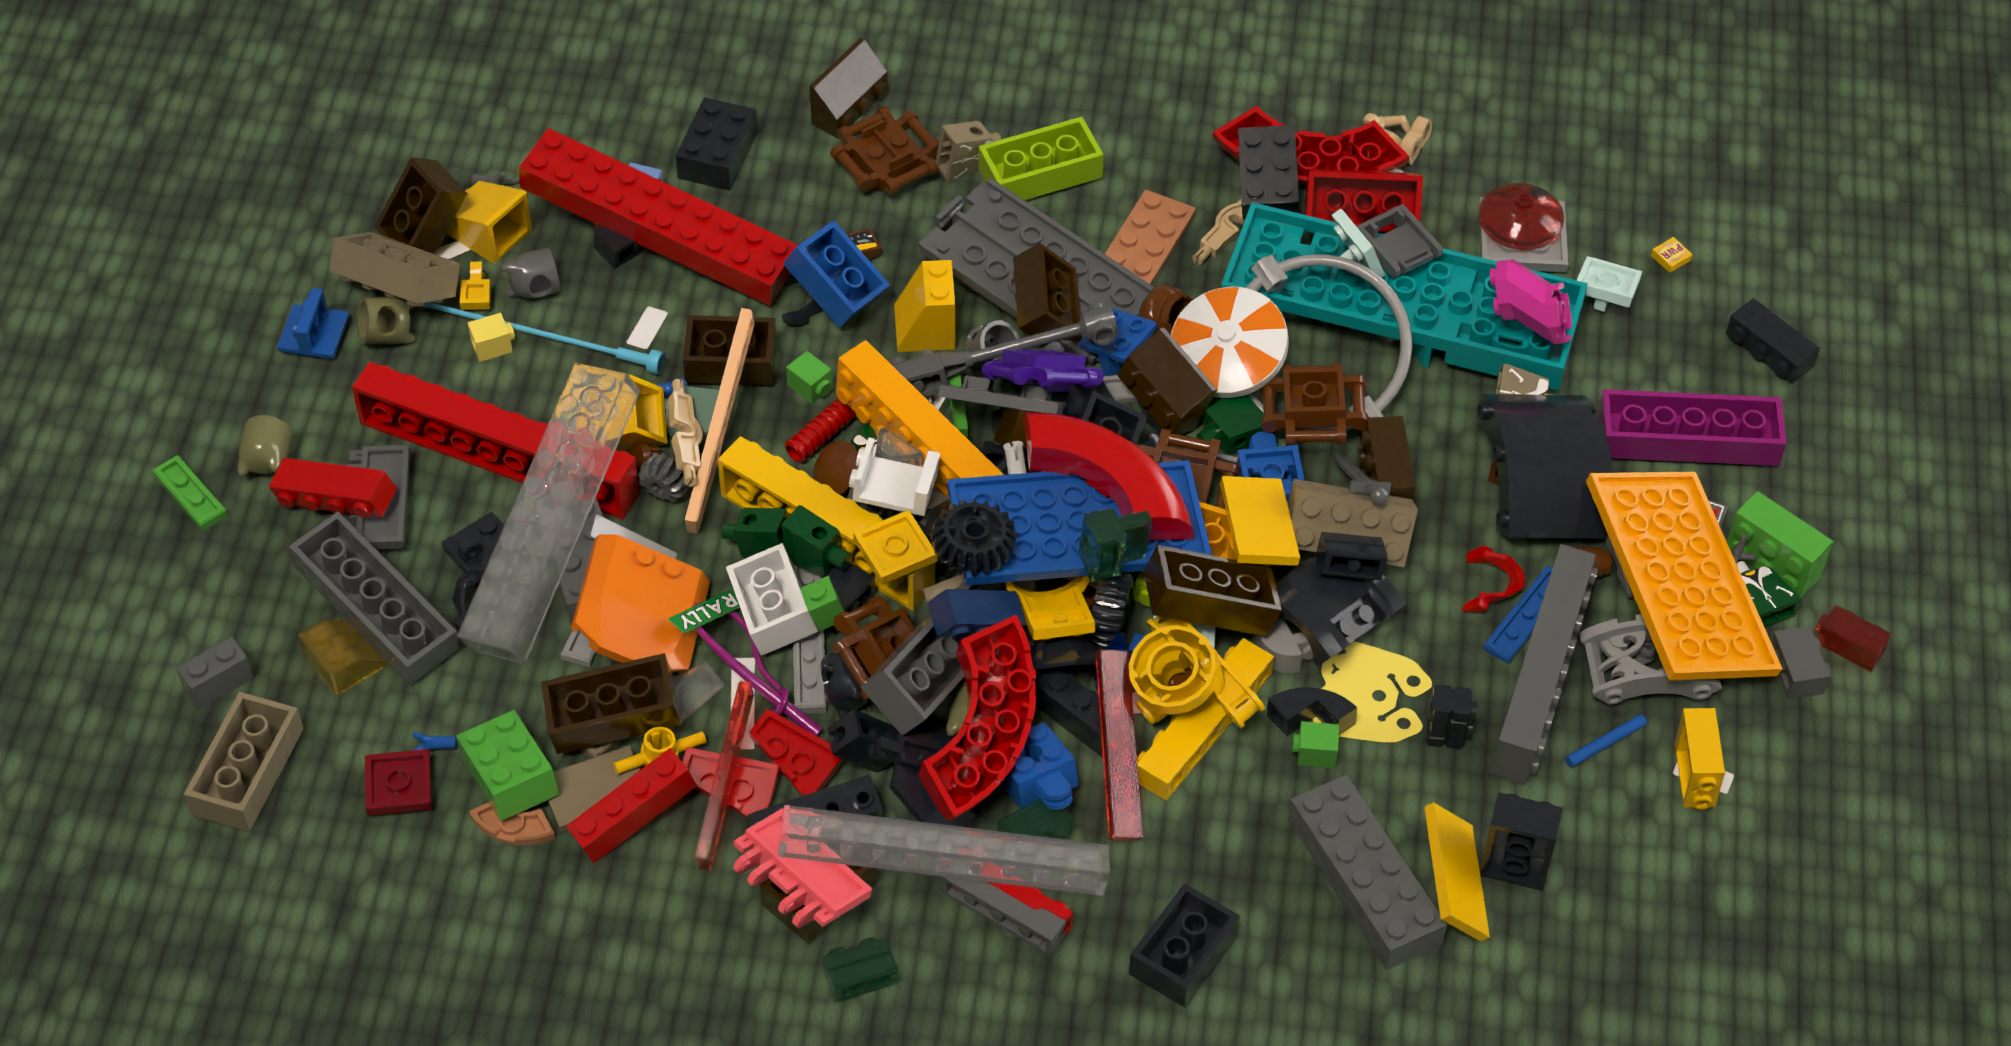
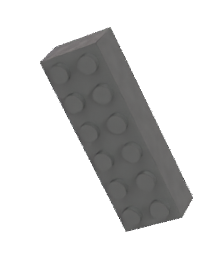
M339 512L333 514L289 546L292 566L410 686L459 650L457 631Z
M965 581L955 588L984 590L979 584L965 585ZM930 613L861 686L862 690L901 735H904L926 720L964 677L962 667L956 656L961 640H952L951 637H937Z
M1347 775L1290 800L1288 821L1386 970L1443 945L1447 928L1446 922L1441 920L1440 913Z

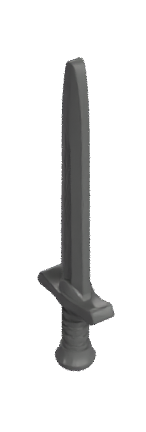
M1335 453V462L1353 479L1350 481V493L1370 495L1371 501L1377 506L1387 503L1391 489L1390 482L1371 480L1351 460L1341 453Z

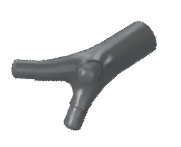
M501 172L495 176L473 174L471 182L472 185L478 181L498 185L518 184V179L503 178L506 174Z
M1742 534L1739 543L1730 550L1736 563L1738 560L1754 561L1756 559L1755 554L1743 551L1748 538L1746 534Z

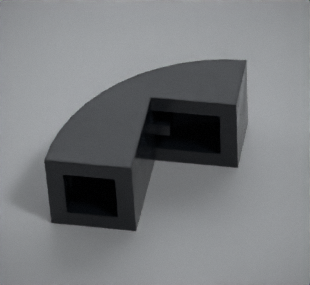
M1313 687L1294 688L1282 691L1268 698L1267 717L1286 736L1299 729L1301 721L1309 722L1315 717L1322 723L1339 724V735L1356 724L1357 707L1345 697L1329 690Z

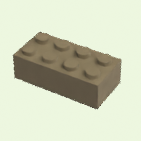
M366 232L333 238L329 271L340 275V279L344 281L360 282L363 288L384 291V295L387 297L406 299L407 304L412 306H424L426 302L440 303L443 302V299L456 296L460 263L374 232Z
M1293 479L1288 509L1298 549L1316 552L1322 532L1382 537L1388 555L1386 564L1405 567L1418 512L1412 499L1389 495L1386 504L1377 506L1371 501L1370 495L1350 493L1349 488Z
M239 692L184 792L190 815L250 832L304 729L298 708Z

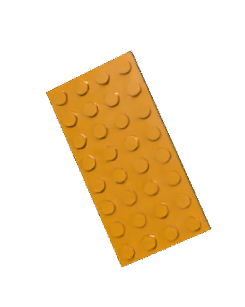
M1696 472L1590 473L1586 483L1668 679L1694 680L1778 676L1782 666Z

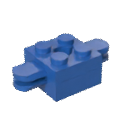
M1263 431L1258 432L1251 437L1249 449L1238 450L1237 465L1240 468L1237 477L1281 479L1288 505L1293 479L1305 481L1298 446L1278 447L1274 434Z
M1042 722L1030 728L1022 752L1013 768L1000 784L1022 811L1042 802L1050 810L1064 809L1073 800L1071 789L1079 786L1075 758L1047 724Z

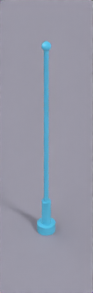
M431 302L424 303V307L475 320L487 317ZM511 323L514 330L616 355L617 359L645 365L648 373L660 375L665 365L666 355L661 351L651 350L649 354L621 347L613 349Z

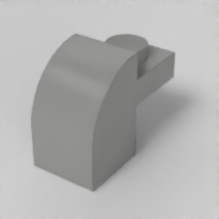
M1277 618L1267 636L1257 634L1252 636L1253 644L1275 656L1273 670L1297 673L1300 672L1301 660L1313 659V652L1307 637L1303 632L1292 635L1283 618Z

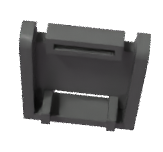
M1403 204L1356 226L1373 246L1382 267L1393 278L1433 260V257L1437 258L1443 254L1442 246ZM1394 223L1398 227L1377 237L1378 230L1389 224Z

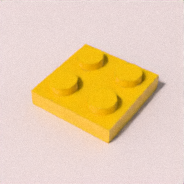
M909 510L853 533L854 542L882 585L937 562V554L934 553L931 543Z

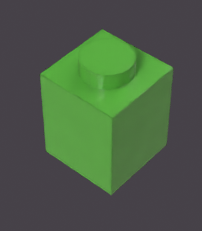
M808 351L786 367L787 386L811 404L819 398L827 396L833 388L832 369Z
M829 576L800 588L808 612L819 631L833 626L834 617L845 612L840 596Z
M1301 721L1300 733L1293 734L1292 752L1298 753L1297 765L1335 768L1338 755L1339 724Z

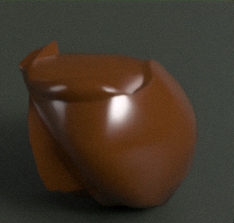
M1161 285L1154 288L1142 301L1139 316L1157 323L1158 328L1154 333L1161 328H1165L1171 335L1179 314L1193 299L1185 295L1179 288Z

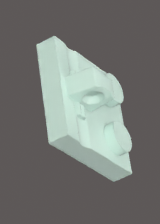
M1339 209L1332 214L1336 224L1333 230L1338 238L1348 247V250L1340 257L1366 266L1381 278L1385 276L1373 246L1346 213Z
M1587 256L1577 281L1588 283L1585 295L1596 298L1594 309L1605 311L1608 302L1630 307L1640 282L1642 271Z

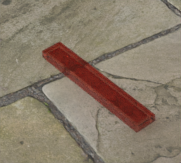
M1100 649L1095 652L1109 839L1139 840L1143 838L1132 689L1129 676V651Z
M738 682L695 854L700 869L711 870L754 698L751 682Z

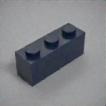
M945 589L927 602L937 637H951L952 640H961L1014 615H1017L1022 627L1027 625L1016 591Z

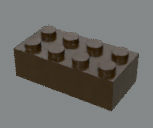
M1157 545L1143 570L1152 615L1267 636L1282 611L1271 566L1237 563V560Z
M665 653L541 682L548 733L557 754L646 734L648 730L654 727L672 728L682 725L673 673Z

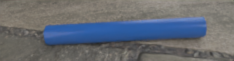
M1639 714L1565 757L1566 764L1573 768L1647 725L1645 717Z

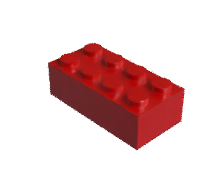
M1307 168L1305 215L1335 222L1332 214L1342 209L1355 226H1358L1403 204L1420 222L1423 175L1420 173ZM1392 223L1378 231L1390 232L1398 227Z

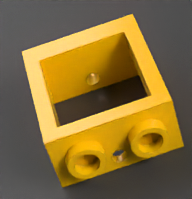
M1683 708L1674 743L1683 808L1703 810L1709 807H1716L1725 775L1716 709Z

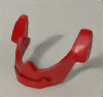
M1485 545L1471 550L1466 555L1467 562H1486L1498 566L1508 574L1510 582L1505 592L1479 593V597L1466 602L1462 606V611L1468 613L1481 612L1488 608L1489 603L1499 602L1519 592L1525 583V575L1522 568L1511 556L1494 553L1491 548Z

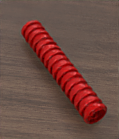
M837 398L823 412H820L817 418H813L810 423L804 426V429H800L797 434H794L790 440L785 442L786 452L796 462L803 463L806 457H810L813 452L818 450L819 446H823L825 441L830 440L832 435H835L851 419H854L856 417L855 411L848 404H843Z

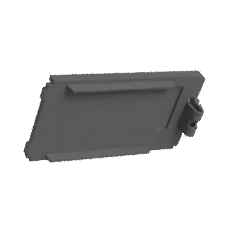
M992 178L987 183L981 182L966 197L965 201L972 205V207L965 214H963V197L957 195L936 215V227L918 243L920 253L930 260H952L953 275L960 282L1016 320L1018 316L1015 300L1013 257L1039 243L1076 267L1080 317L1082 312H1086L1093 303H1101L1104 306L1111 305L1112 308L1139 316L1142 301L1154 289L1152 285ZM1081 339L1078 341H1054L1059 342L1064 347V352L1085 356V363L1089 361L1093 364L1096 360L1099 361L1098 354L1080 348L1079 342Z

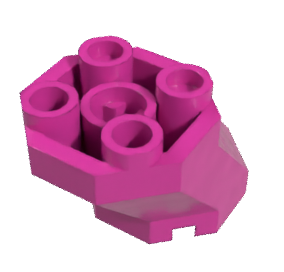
M1514 259L1496 262V268L1490 269L1491 285L1496 287L1497 298H1494L1493 301L1496 316L1502 315L1504 320L1516 319L1553 344L1571 341V334L1565 335L1566 329L1572 328V318L1568 294H1561L1560 289L1565 288L1564 283L1551 284Z

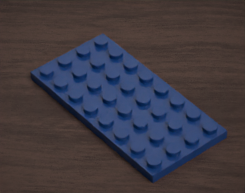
M1189 460L1158 463L1176 485L1189 512L1193 528V539L1131 541L1129 530L1118 511L1119 506L1110 496L1106 498L1098 490L1086 484V479L1072 473L1066 476L1047 471L948 479L947 490L950 503L959 506V502L962 499L967 503H971L975 498L981 504L988 500L990 507L999 504L1000 513L1008 512L1009 520L1014 521L1017 535L1014 553L1009 557L1006 565H1000L998 572L989 569L986 576L981 571H978L973 577L970 571H964L965 585L1143 571L1157 545L1212 555Z

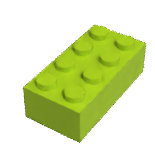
M1083 117L978 146V169L985 183L992 178L1023 200L1103 178L1104 154Z

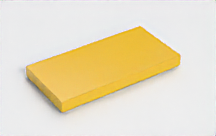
M1222 476L1220 486L1237 563L1298 566L1300 554L1282 480L1275 478Z
M1433 802L1425 806L1424 810L1440 918L1481 942L1490 938L1473 825Z

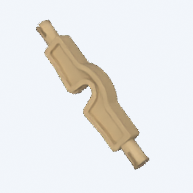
M1241 199L1237 203L1226 206L1219 212L1216 217L1215 226L1201 239L1200 249L1192 256L1195 263L1198 262L1197 265H1201L1209 255L1216 257L1226 246L1237 239L1239 229L1232 222L1241 225L1245 222V219H1242Z
M675 379L672 381L673 393L668 398L669 425L681 432L674 434L671 443L675 454L676 468L684 473V484L686 486L688 484L689 486H694L697 484L696 472L701 466L698 445L702 441L703 434L698 420L694 417L692 396L685 394L684 381Z

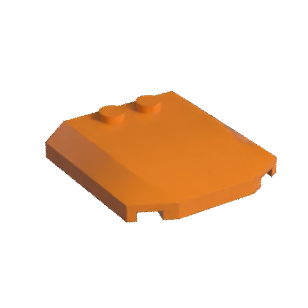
M599 534L593 542L570 628L575 633L579 630L590 641L588 644L590 648L610 659L623 663L665 653L672 672L684 675L690 666L697 631L693 629L683 633L668 618L691 608L695 603L706 601L710 580L702 570L618 534Z

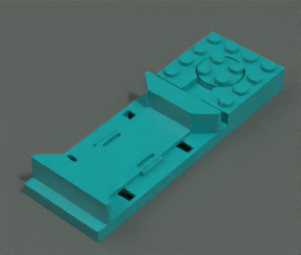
M1252 202L1223 278L1221 288H1246L1256 278L1251 271V267L1265 256L1273 255L1277 263L1290 258L1312 254L1340 257L1348 250V247L1334 232L1335 222ZM1304 231L1315 233L1311 245L1300 243ZM1443 248L1441 256L1433 257V260L1404 274L1401 273L1396 278L1391 277L1382 267L1385 276L1382 278L1394 290L1405 308L1411 326L1412 352L1422 367L1429 368L1434 349L1446 351L1444 363L1498 376L1499 368L1503 364H1509L1549 379L1548 389L1559 391L1588 283L1531 270L1551 284L1563 282L1565 288L1560 289L1561 294L1567 293L1569 297L1572 328L1566 329L1565 335L1571 334V341L1553 344L1516 319L1504 320L1502 315L1496 316L1493 301L1494 298H1497L1496 287L1491 285L1490 269L1496 268V262L1498 261ZM1328 266L1302 267L1286 272L1288 281L1275 292L1267 294L1263 287L1258 291L1269 298L1280 311L1400 340L1396 317L1384 296L1368 281L1346 270Z

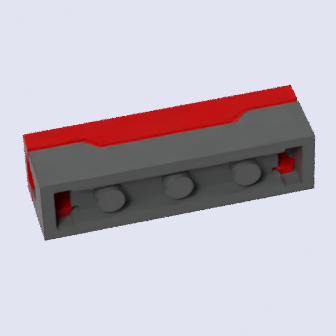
M963 848L958 858H955L942 875V893L1050 957L1072 929L1073 911L1065 903L1058 900L1054 901L1043 895L1034 885H1026L1016 879L1008 870L999 869L988 863L986 858L978 853H971Z

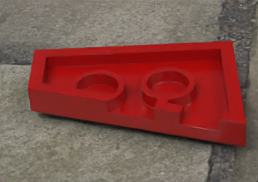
M768 708L749 731L753 742L773 764L780 765V772L801 796L823 790L845 761V759L832 754L830 743Z
M689 747L686 748L683 764L687 767L698 785L694 789L748 818L750 813L771 807L780 774V765Z

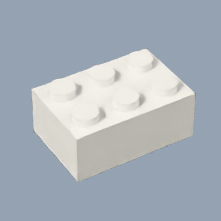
M783 543L726 567L748 631L761 656L818 632L817 626L808 612L800 590L802 586L795 567Z

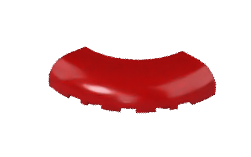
M1255 106L1215 130L1212 136L1213 140L1226 153L1240 162L1238 128L1285 126V124L1278 122L1263 112L1258 106ZM1375 120L1358 128L1342 131L1341 135L1325 136V133L1300 130V133L1295 132L1299 185L1306 186L1307 168L1389 172L1394 168L1399 169L1407 165L1409 161V155Z
M1025 413L1023 424L1029 471H1048L1066 476L1072 473L1086 479V484L1098 490L1106 498L1110 496L1119 506L1118 511L1127 525L1131 541L1193 539V528L1183 497L1163 468L1142 449L1121 435L1083 419L1051 413Z
M1017 615L962 639L956 652L967 686L965 720L957 735L943 749L922 762L918 773L939 812L950 821L976 806L1004 780L1022 752L1030 732L1036 704V672L1033 668L1031 648Z

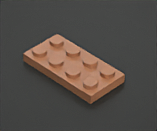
M1145 189L1105 252V255L1153 286L1195 218L1196 208Z

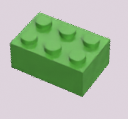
M1758 491L1736 512L1727 541L1731 550L1739 543L1742 534H1746L1748 538L1743 551L1755 554L1756 559L1754 561L1743 559V561L1755 569L1764 566L1771 567L1800 598L1821 578L1833 544V540Z
M515 710L456 735L463 762L500 821L559 795L552 767Z

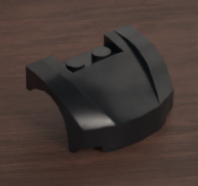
M1316 557L1298 564V566L1285 572L1275 581L1282 608L1278 618L1286 619L1302 630L1308 639L1313 652V662L1316 666L1332 658L1350 645L1351 642L1406 605L1398 591L1384 575L1381 581L1338 577V575H1321Z

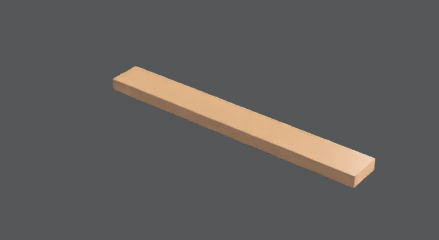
M741 308L702 453L701 466L696 476L697 484L693 487L685 517L686 529L689 533L698 534L701 528L754 328L753 312L750 309Z

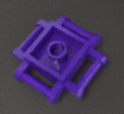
M1003 349V360L988 361L982 367V374L985 378L992 380L997 378L1007 379L1016 385H1040L1044 387L1045 391H1069L1070 384L1094 387L1101 384L1104 378L1101 369L1085 367V356L1056 350Z

